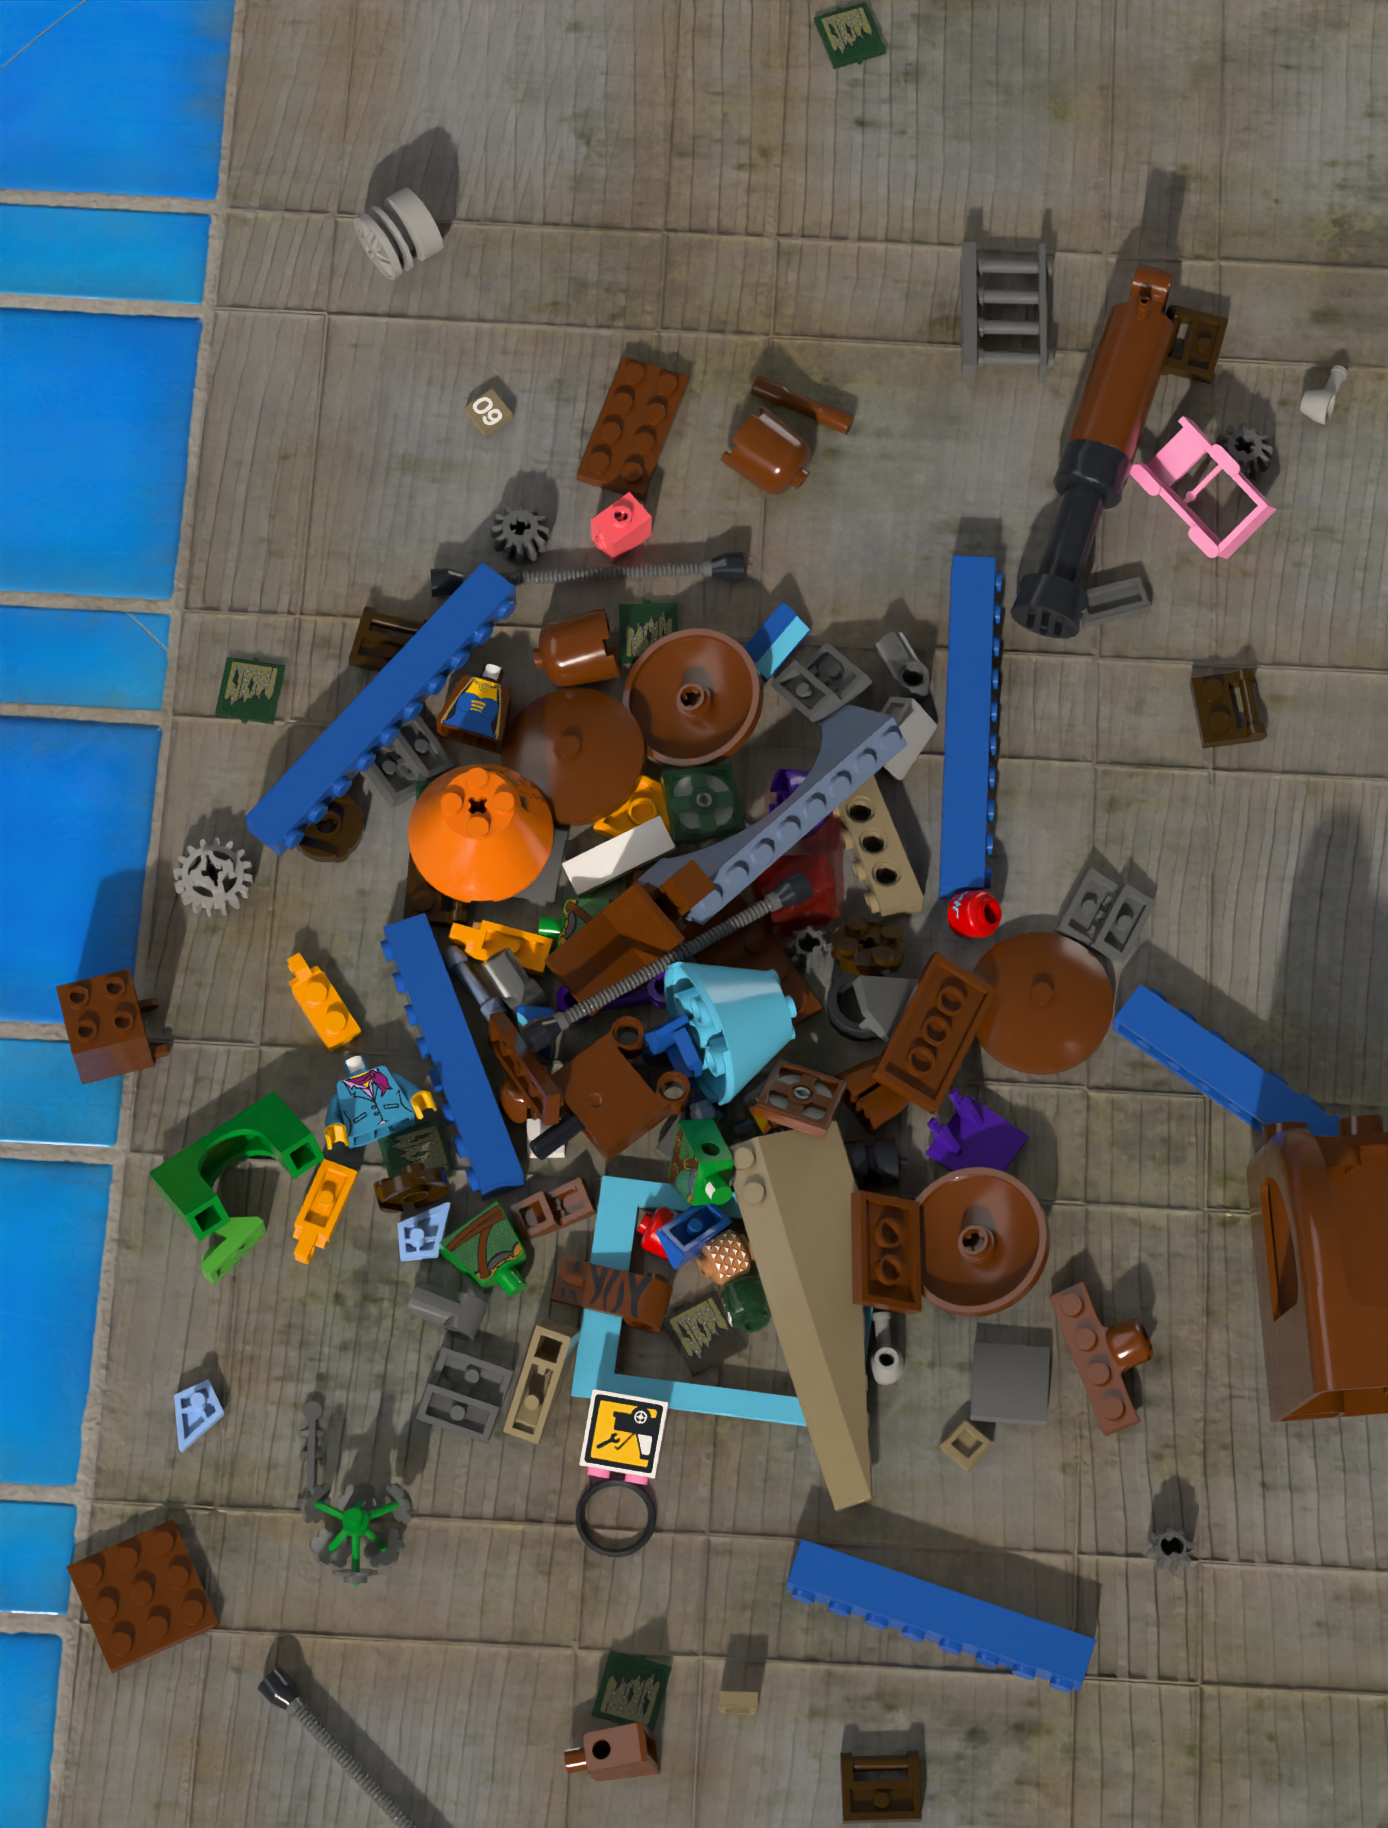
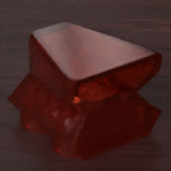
M815 852L807 855L781 856L750 883L756 903H759L767 894L773 892L783 879L797 871L802 872L813 890L811 898L795 906L782 907L775 912L769 911V913L762 916L766 930L772 938L790 937L793 930L797 931L808 925L815 927L824 926L831 919L841 916L835 895L836 882L825 854H817Z

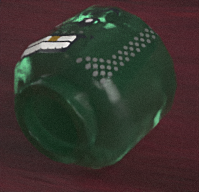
M742 1275L730 1281L723 1289L720 1301L727 1319L733 1328L743 1330L746 1333H752L768 1325L772 1315L760 1278Z

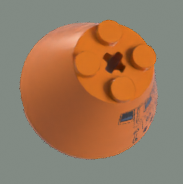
M492 764L461 766L436 778L417 799L408 824L410 853L423 878L444 895L469 903L471 901L489 900L497 902L510 898L526 889L545 868L553 846V820L543 795L524 776L508 768Z

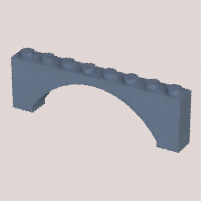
M846 704L838 711L821 719L816 724L822 734V745L818 758L805 780L781 805L752 826L717 844L670 859L663 857L637 881L641 886L649 882L656 890L690 860L695 861L715 885V889L681 918L704 925L908 745L894 717Z

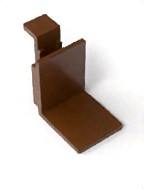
M690 860L656 890L649 882L641 886L636 881L545 958L544 962L578 1003H581L583 1000L586 1001V998L590 999V996H594L595 993L598 994L599 991L606 989L608 986L610 987L611 984L618 982V980H622V978L643 968V966L647 967V964H651L652 961L655 962L656 959L659 960V957H663V955L682 942L685 937L680 932L686 926L679 918L715 889V885L693 860ZM599 1006V1009H595V1011L593 1012L591 1011V1013L588 1015L593 1016L602 1007Z

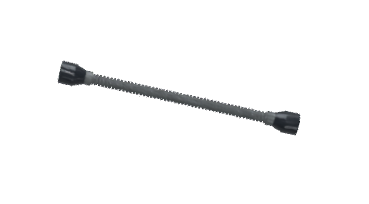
M743 552L723 553L712 559H702L699 563L697 561L694 563L690 562V564L689 562L685 564L684 562H681V564L677 562L676 564L672 563V565L670 563H667V565L666 563H663V565L659 563L658 565L654 564V566L652 564H649V566L641 564L635 567L634 565H631V567L629 565L626 567L624 565L622 567L617 566V568L616 566H613V568L605 566L604 568L599 567V569L598 567H595V569L587 567L585 570L584 568H581V570L580 568L576 570L575 568H572V570L568 568L567 571L566 569H563V571L561 569L558 571L557 569H554V571L550 569L549 571L545 570V572L543 570H540V572L532 570L526 573L525 571H522V573L514 571L513 573L508 572V574L507 572H504V574L500 572L499 575L514 586L517 584L521 585V583L523 585H526V583L534 585L540 582L541 584H544V582L552 584L553 582L558 583V581L559 583H562V581L570 583L571 581L576 582V580L577 582L581 580L582 582H585V580L589 582L590 579L591 581H594V579L595 581L599 579L600 581H603V579L607 581L608 578L609 580H612V578L614 580L617 578L618 580H621V578L625 580L626 578L630 579V577L632 579H635V577L643 579L649 576L650 578H653V576L661 578L662 576L667 577V575L668 577H671V575L679 577L680 575L685 576V574L686 576H689V574L691 576L700 574L703 577L712 576L725 581L744 580ZM450 568L430 569L432 597L451 596L472 572L463 573Z
M797 871L783 879L773 892L767 894L759 903H755V905L744 909L743 912L741 911L739 914L728 918L727 921L725 920L723 923L712 927L711 930L709 929L707 932L700 934L699 937L696 936L695 939H691V941L684 943L683 946L675 948L671 953L668 952L667 955L659 957V960L652 961L651 964H647V967L643 966V968L627 975L622 980L611 984L610 987L602 989L598 994L595 993L594 996H590V999L586 998V1001L583 1000L581 1003L579 1002L577 1005L570 1007L565 1012L559 1011L552 1016L536 1018L521 1026L520 1032L525 1043L533 1053L540 1051L552 1044L556 1037L562 1031L569 1028V1025L574 1023L575 1020L578 1021L579 1018H583L587 1013L590 1014L591 1011L599 1009V1006L606 1005L608 1002L620 997V995L631 991L632 988L640 986L644 981L647 982L648 979L656 977V974L663 973L664 970H668L669 965L688 959L693 954L716 943L721 938H725V936L732 934L737 929H741V927L748 925L753 920L764 916L769 911L775 912L782 907L795 906L811 898L813 890L810 883L802 872Z
M281 1667L276 1668L263 1679L258 1686V1690L271 1704L286 1710L291 1717L298 1718L297 1720L301 1721L304 1728L311 1732V1735L316 1740L318 1739V1743H321V1746L328 1750L331 1757L338 1761L342 1768H345V1772H348V1775L355 1779L359 1786H362V1790H365V1793L372 1797L375 1804L382 1808V1811L387 1816L389 1815V1819H392V1822L397 1827L418 1828V1825H415V1822L411 1821L410 1817L408 1818L404 1810H401V1807L394 1803L395 1801L391 1799V1796H387L388 1793L384 1792L380 1785H377L378 1783L374 1781V1778H370L371 1775L367 1774L363 1767H360V1763H357V1760L350 1756L351 1754L347 1752V1749H344V1746L340 1745L339 1741L337 1742V1739L330 1734V1731H327V1728L322 1723L320 1724L317 1717L310 1713L306 1703L299 1696L293 1680Z

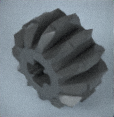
M1244 421L1239 425L1238 430L1229 425L1225 430V434L1217 436L1215 444L1222 446L1239 464L1240 472L1246 478L1249 476L1257 481L1260 478L1261 472H1266L1270 467L1271 462L1269 459L1272 458L1273 447L1268 445L1269 436L1268 434L1258 435V425L1252 428V430H1247ZM1226 475L1228 481L1232 479L1230 475Z
M521 502L518 505V510L514 511L507 505L504 509L505 515L496 514L494 518L496 526L490 529L491 538L495 540L493 548L496 552L503 551L505 561L515 556L517 563L521 565L524 561L523 557L528 556L529 559L535 562L537 552L545 553L547 550L546 541L551 539V530L547 527L548 519L545 515L538 516L536 506L526 511L524 504ZM518 532H524V534L518 535Z

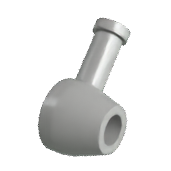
M1340 365L1333 366L1324 389L1307 390L1304 393L1300 411L1313 421L1327 425L1335 408L1337 393L1342 382L1347 378V369Z
M877 1312L872 1314V1320L875 1322L877 1348L869 1354L866 1370L874 1382L881 1385H889L898 1381L902 1376L904 1360L901 1353L891 1345V1313ZM882 1356H889L892 1358L893 1364L884 1366L880 1363L879 1359Z

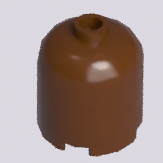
M763 405L759 410L761 412L760 417L758 418L752 414L731 440L736 444L731 454L725 451L721 461L760 490L768 494L779 495L785 493L792 486L796 489L800 488L810 474L806 467L810 462L811 450L804 438Z
M605 608L554 620L547 623L541 629L539 648L533 649L534 660L537 670L544 669L547 678L553 684L560 687H571L619 677L620 672L615 647L607 648L606 639H610L609 631L611 629Z

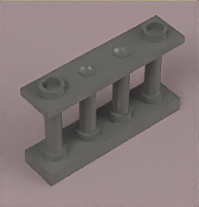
M962 242L960 258L961 381H975L977 368H983V365L1038 366V382L1045 383L1047 369L1053 370L1054 350L1053 348H1047L1046 277L1052 276V256H1046V243L1038 244L1036 260L983 259V255H976V242ZM983 273L1036 274V290L983 289V286H977V276H982ZM983 303L1037 304V321L983 320V316H977V307H982ZM983 334L1037 335V352L984 351V347H977V337H983Z

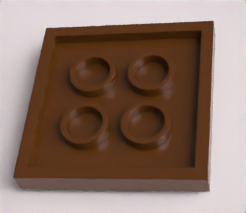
M173 1519L66 1566L112 1674L219 1626Z

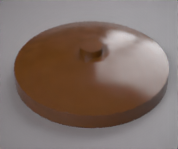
M683 629L657 640L640 655L631 668L625 682L622 704L635 717L644 738L646 754L660 764L675 769H702L729 758L749 739L762 712L764 698L763 682L760 671L751 655L733 638L711 629Z
M586 688L557 690L530 703L517 715L510 725L501 753L502 767L513 770L528 779L546 800L553 824L561 826L590 824L616 812L632 797L638 788L646 764L644 738L632 713L612 696Z
M1029 932L1015 935L999 942L988 950L972 972L974 976L997 989L975 1038L993 1059L1013 1070L1036 1075L1067 1071L1087 1060L1099 1048L1107 1035L1114 1007L1112 986L1105 969L1098 959L1076 941L1058 934L1046 932Z
M970 1167L959 1169L940 1177L926 1187L915 1201L919 1202L921 1294L929 1302L954 1315L981 1317L1001 1312L1013 1306L1035 1286L1047 1263L1050 1250V1229L1047 1216L1039 1200L1020 1180L997 1169Z

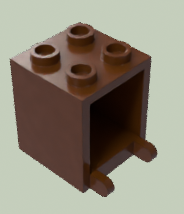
M129 968L56 986L71 1052L82 1085L154 1067V1059L170 1054L168 1045L152 1048L149 1046L141 1013L157 1009L159 1007L156 998L138 1001Z

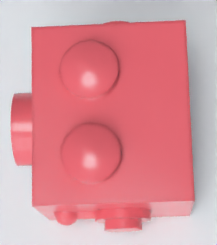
M630 492L591 519V539L612 563H615L652 536V516L644 509V505L640 504Z

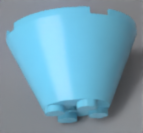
M676 962L668 966L664 977L667 1011L669 1018L686 1014L689 1019L688 1034L703 1066L701 1077L696 1085L705 1094L707 1099H711V1103L720 1101L718 1102L719 1106L726 1104L790 1040L795 1039V1032L791 1018L797 1016L794 1001L790 996L784 997L778 974L774 969L760 971L688 962Z

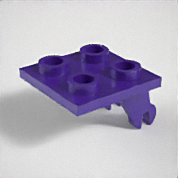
M953 1089L948 1097L954 1103L955 1114L948 1124L943 1126L937 1123V1118L932 1117L929 1120L927 1126L933 1133L934 1142L926 1151V1155L951 1172L970 1167H987L1005 1172L1028 1141L1029 1136L969 1095H965L962 1098L959 1095V1090Z

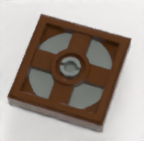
M777 1058L755 1105L753 1115L825 1139L844 1096L848 1082Z

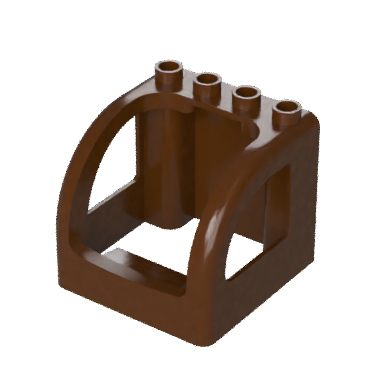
M1360 1115L1337 1120L1338 1135L1314 1136L1308 1130V1123L1302 1121L1265 1125L1262 1127L1264 1146L1248 1163L1246 1176L1271 1423L1388 1414V1132H1384L1383 1118L1380 1115Z

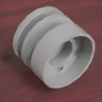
M405 187L384 200L385 212L379 207L373 206L369 209L368 214L361 213L354 219L356 233L366 254L380 272L390 280L400 277L402 270L408 272L413 268L412 255L418 261L424 262L440 252L444 247L440 231L432 215L418 196Z

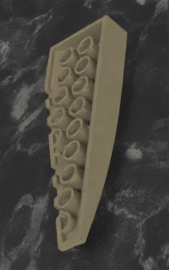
M837 1121L831 1123L825 1139L793 1129L758 1136L729 1146L728 1149L733 1156L731 1181L784 1357L836 1511H840L872 1500L871 1450L869 1449L868 1438L870 1423L869 1414L867 1413L866 1394L868 1392V1379L865 1371V1313L863 1305L853 1304L851 1193L859 1190Z

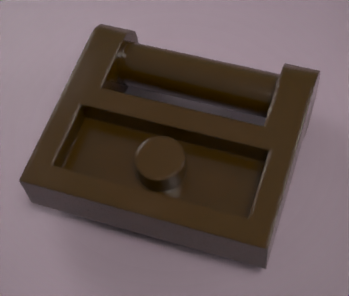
M1177 305L1168 306L1165 315L1173 322L1175 333L1161 375L1172 374L1211 384L1229 318ZM1180 325H1191L1182 359L1171 358Z
M365 606L349 656V665L380 672L410 640L371 631L373 626L415 635L428 620L424 619L423 622L379 613L376 608Z
M1243 668L1234 673L1191 678L1190 689L1202 749L1257 742L1267 737L1266 727L1260 721L1253 684L1256 682L1253 669ZM1239 687L1247 727L1237 729L1230 689Z
M409 853L403 920L425 913L429 925L432 927L452 928L453 923L469 926L470 914L466 912L467 902L453 899L452 911L442 912L443 893L436 890L423 878L412 859L411 853Z
M906 1751V1755L852 1756V1752L840 1753L843 1824L921 1822L919 1751ZM907 1770V1780H853V1772Z

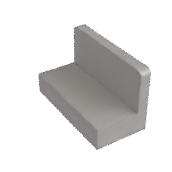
M890 697L880 713L894 717L908 745L883 767L895 780H902L936 730L937 724L915 699Z

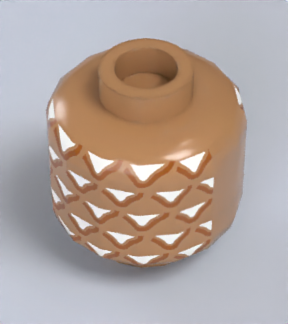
M729 1229L719 1233L704 1244L700 1253L701 1256L696 1258V1263L704 1278L711 1277L715 1283L724 1285L749 1273L751 1262L755 1259L747 1237L743 1233L738 1235L735 1231Z

